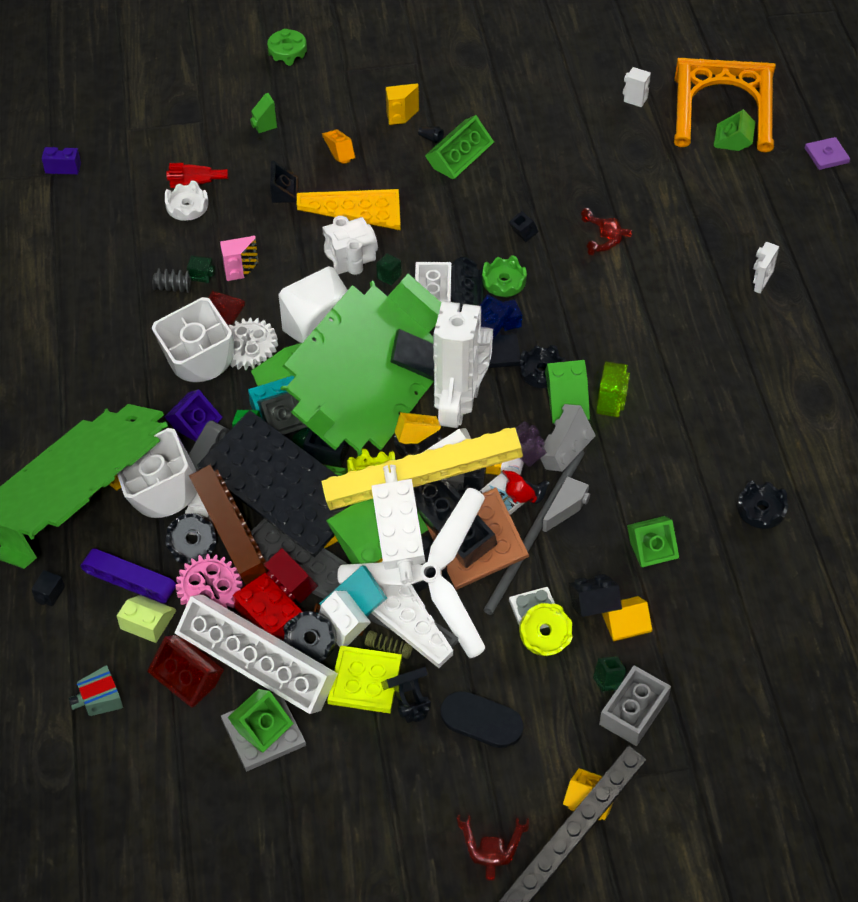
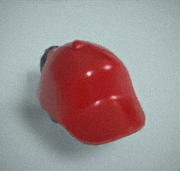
M502 471L507 478L505 492L514 503L530 501L537 504L543 499L550 483L549 481H543L539 485H535L529 481H524L515 472Z

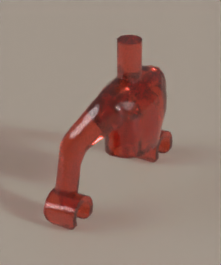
M584 208L581 212L583 222L590 221L599 225L601 237L610 239L601 245L590 241L587 245L589 255L611 249L621 242L622 235L630 237L632 235V230L621 228L618 220L615 218L600 219L591 216V210Z
M460 815L457 817L458 827L463 829L468 851L473 862L487 866L486 879L494 880L496 866L508 865L513 859L522 833L529 829V819L527 818L525 825H520L519 818H516V829L506 850L504 839L498 837L481 838L477 849L470 828V815H468L466 822L460 821Z

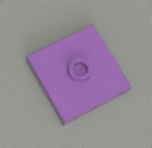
M836 137L805 144V150L819 170L850 162V157Z

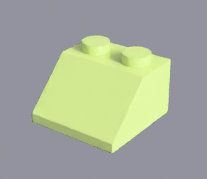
M138 595L126 600L117 614L120 629L157 643L175 614L176 609Z

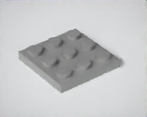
M273 693V696L294 724L263 753L241 736L227 718L235 710L221 715L222 722L246 772L306 746V742L284 698Z

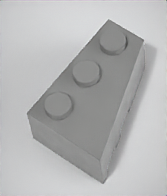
M564 404L560 419H556L554 423L556 427L553 433L548 435L538 454L546 470L562 472L596 436L581 405Z

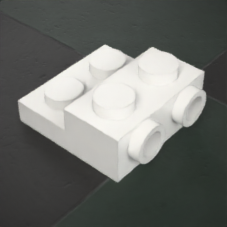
M765 242L762 248L759 247L756 254L758 259L753 268L756 270L753 281L755 284L754 291L760 294L774 272L779 246L769 242Z

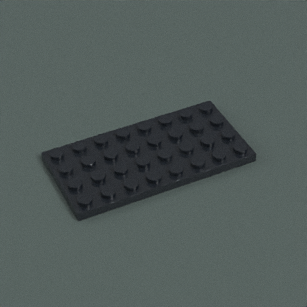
M251 410L197 464L199 469L211 465L214 471L218 469L231 494L313 557H316L335 536L326 520L351 506L348 505L330 510L325 499L321 481L327 480V478L332 476L338 477V475Z

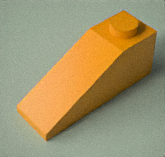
M338 129L322 133L331 153L338 162L348 163L351 161L350 159L355 158L351 138Z

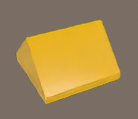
M639 596L621 600V610L602 613L613 641L652 632L648 603Z

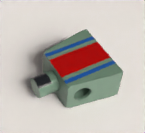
M104 666L79 680L77 686L80 694L68 698L72 710L85 705L89 716L123 708L108 666Z

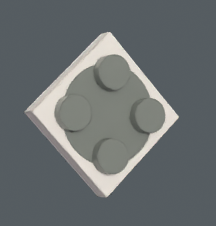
M548 587L509 597V602L519 627L522 617L530 608L541 603L555 604ZM543 624V625H541L540 629H543V628H546V627H549V626Z

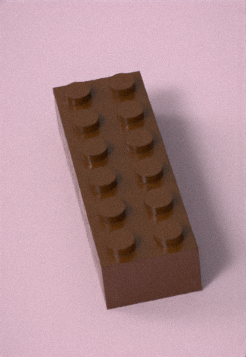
M208 465L189 475L244 583L247 585L263 573H266L267 568L264 566L266 560L218 469L214 471L212 466Z

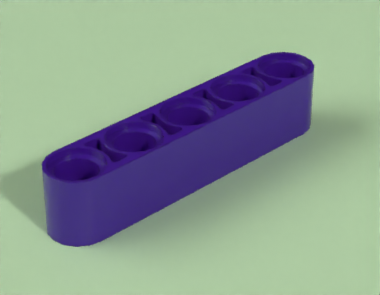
M91 549L81 563L82 570L87 574L160 603H166L176 588V583L172 579L98 549Z

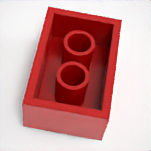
M263 573L232 595L234 608L244 619L282 641L284 640L285 624L303 612L266 573Z

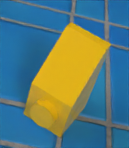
M400 412L395 434L398 441L403 444H418L439 431L441 425L436 416Z

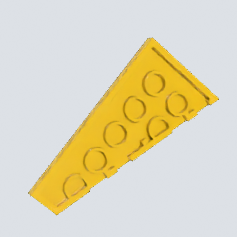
M399 189L297 193V210L331 217L345 216L348 220L363 217L367 224L401 230Z

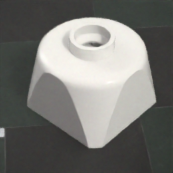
M328 266L283 288L279 293L282 330L299 343L305 341L348 291L333 267Z
M202 297L155 321L152 326V330L172 370L179 378L185 381L204 382L222 374L233 360L234 339L232 331L209 298Z
M167 428L155 434L154 437H158L160 442L133 465L126 466L117 474L124 497L136 510L147 517L163 518L173 515L184 509L197 494L189 475L197 471L175 429Z

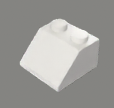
M334 591L321 604L319 613L328 617L334 625L337 636L336 643L339 647L340 645L348 646L371 623L347 591Z

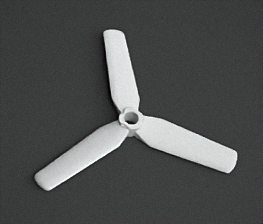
M467 488L431 545L428 562L423 565H411L414 582L409 583L408 576L406 575L407 584H402L399 568L385 570L383 562L340 565L337 573L338 582L342 584L362 565L367 567L378 585L408 586L421 581L427 582L432 601L453 634L458 637V641L467 656L474 658L484 651L485 645L455 588L442 577V570L454 560L485 499L484 495L476 489ZM429 568H435L436 574L432 578H427L426 576Z

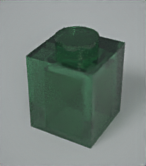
M388 253L376 263L377 278L389 285H392L402 275L401 260Z
M191 256L187 266L191 281L209 283L211 276L215 274L212 258Z
M617 656L598 658L593 679L601 691L617 690L623 682L626 669Z

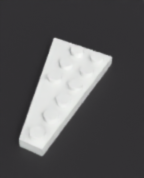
M379 585L388 599L371 614L435 666L440 668L453 656V649L435 625L432 616L426 611L425 605L413 586Z

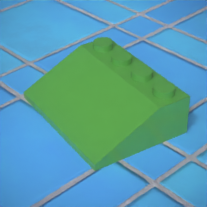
M373 499L355 503L326 520L351 564L375 563L382 558ZM417 511L422 534L429 529Z

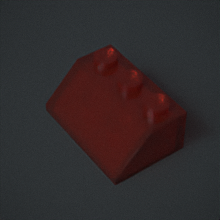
M178 635L164 637L147 672L192 708L215 688L224 669L187 640Z

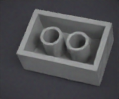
M634 665L602 710L599 725L637 746L669 699L671 686Z

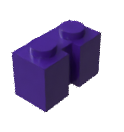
M57 147L44 148L42 163L45 173L78 175L81 166L78 148H64L63 151L58 150Z

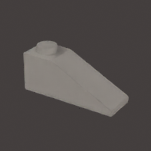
M567 476L543 519L542 531H549L580 511L583 504H587L589 501V485Z

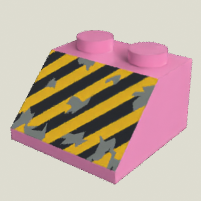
M255 236L220 242L227 281L245 278L258 264Z

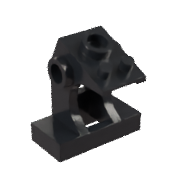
M426 667L381 682L383 690L394 687L399 702V714L402 718L405 717L407 723L424 720L430 709L431 701L426 696L422 697L418 684V679L428 675ZM412 690L415 703L408 704L404 693Z

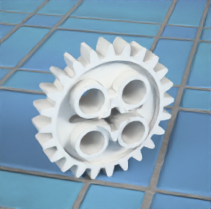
M243 318L242 323L239 324V322L235 321V326L229 325L234 339V357L230 364L232 368L237 365L238 370L242 366H244L245 370L248 369V366L254 369L256 364L259 366L262 361L265 362L267 360V357L273 356L272 352H276L275 347L278 346L277 335L274 328H271L270 323L266 325L265 320L260 322L259 318H257L253 322L252 318H249L248 322H246Z

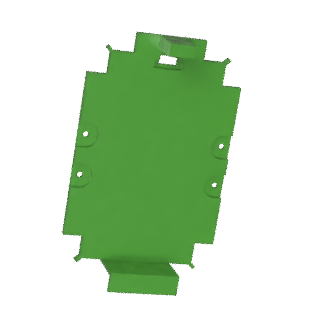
M407 274L388 296L375 286L374 281L370 282L371 288L365 295L352 285L282 366L294 376V379L288 386H282L281 390H286L299 401L291 413L334 450L339 447L343 440L357 451L358 456L362 455L361 449L368 440L381 450L395 433L399 412L410 413L434 382L390 362L395 335L398 329L434 344V338L429 332L436 326L442 302L410 274Z
M127 404L118 413L109 412L107 408L93 422L82 420L1 485L0 560L23 569L31 564L37 557L23 534L29 535L32 540L48 524L59 527L89 502L88 498L101 487L108 486L115 480L114 476L126 466L133 465L159 443V438L154 437V435L161 432L163 428L168 427L166 422L158 423L157 421L164 416L163 412Z

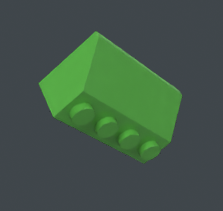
M477 115L459 124L430 150L425 157L434 170L451 179H455L490 147L494 141Z

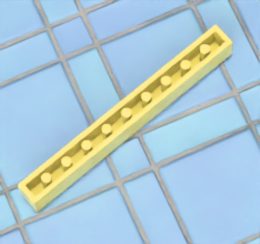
M505 428L500 432L487 433L474 439H465L460 443L447 444L435 450H426L423 453L408 455L395 461L390 460L381 465L368 466L363 470L350 471L338 477L332 476L321 482L327 505L330 510L373 499L371 486L386 483L383 467L388 465L389 473H391L390 465L396 466L398 481L412 479L413 487L521 458L523 454L516 428Z

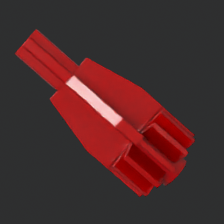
M169 163V171H166L167 181H170V188H175L177 184L189 185L190 181H196L199 185L212 182V179H228V170H211V167Z

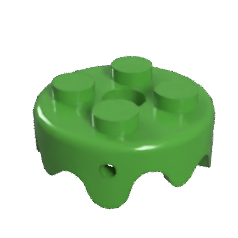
M282 29L272 34L267 42L268 55H272L275 61L283 60L288 66L294 63L296 57L303 58L305 52H307L305 36L295 30Z
M510 256L509 259L497 257L491 264L488 262L484 263L482 281L485 289L491 294L509 297L518 294L524 289L527 278L526 267L520 266L516 256Z

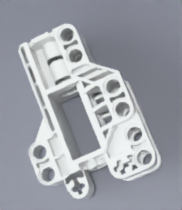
M442 301L433 334L434 407L439 410L438 422L441 426L458 428L462 424L463 414L472 412L473 400L477 398L480 383L489 368L492 354L493 328L481 327V306L463 304L462 311L460 312V303Z

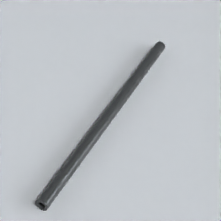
M583 450L565 468L523 540L527 552H529L541 531L543 519L567 476L572 477L585 454ZM523 560L508 566L483 609L485 613L493 614Z

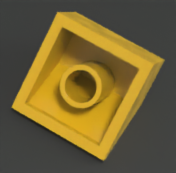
M418 83L386 87V112L389 125L406 123L419 111Z
M579 768L570 780L563 805L568 806V809L571 811H575L602 776ZM612 804L604 812V814L600 817L599 820H606L611 810Z

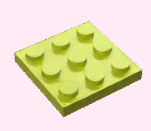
M340 645L334 670L338 674L329 692L328 704L391 714L395 690L394 687L383 690L381 682L399 676L402 654Z

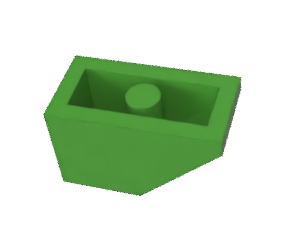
M266 93L251 111L252 118H250V122L258 133L277 128L275 103L269 93Z

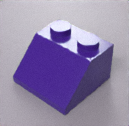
M199 389L188 392L165 416L177 432L195 442L209 421L213 420L218 423L223 418Z

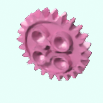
M209 554L206 555V559L199 555L197 562L191 559V566L185 563V570H180V576L176 578L177 583H179L176 584L177 597L181 598V605L188 603L190 596L204 595L225 608L227 606L234 608L232 595L242 587V581H239L241 576L236 574V567L231 568V561L226 564L225 557L219 561L216 554L213 559H210ZM210 571L217 572L215 575L208 574ZM193 581L199 582L198 585H192L190 583ZM222 586H225V587H227L228 589L225 590V591H222V590H219L218 588H220V587H222Z

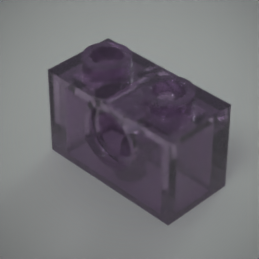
M524 421L516 427V432L523 457L520 459L530 467L547 452L544 448L545 442L538 435L540 433L533 424L530 426Z

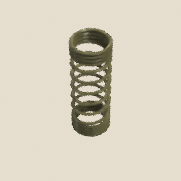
M370 630L367 633L365 646H373L374 649L378 647L379 650L383 649L384 652L389 650V653H395L398 639L395 642L394 649L390 652L393 637L385 651L388 636L385 637L384 644L380 649L379 645L382 634L379 637L377 646L374 647L377 632ZM402 641L397 654H402V658L408 659L413 647L407 642L403 646L404 641Z

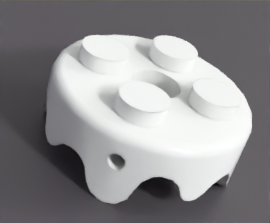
M190 181L189 185L177 184L172 192L166 189L165 206L167 212L173 218L181 221L193 220L202 216L208 208L206 190L202 191L196 181Z

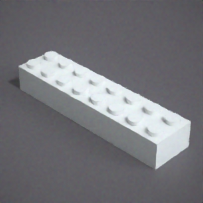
M204 595L190 596L175 631V634L309 714L322 710L338 674Z

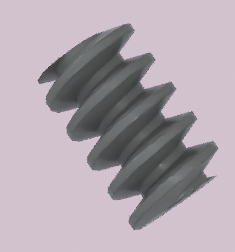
M158 268L157 273L153 275L152 287L153 290L159 288L160 291H163L165 288L166 291L173 289L174 292L180 290V292L184 293L187 290L190 293L191 276L188 270H186L185 275L182 274V270H179L176 275L174 269L169 274L168 269L161 273V269Z

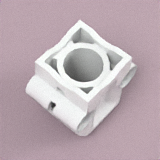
M337 216L333 219V224L322 227L323 235L325 236L324 252L333 261L334 270L337 274L344 272L354 275L360 274L363 271V264L376 260V251L378 250L377 239L371 225L367 224L363 217L348 221V218L345 216Z

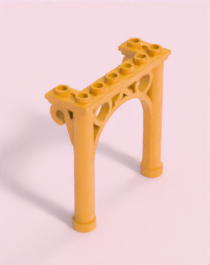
M678 58L674 81L678 83L674 144L678 147H686L691 143V103L693 96L704 87L715 84H729L746 90L756 100L758 106L757 149L761 152L772 151L774 149V140L772 139L773 74L776 64ZM697 74L706 75L708 78L702 81L696 78L695 76ZM751 77L755 81L747 83L742 78ZM691 81H692L693 84H695V86L692 88V90H691Z

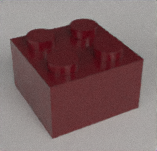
M283 548L264 564L269 570L266 574L292 601L297 599L301 603L318 587L313 579Z

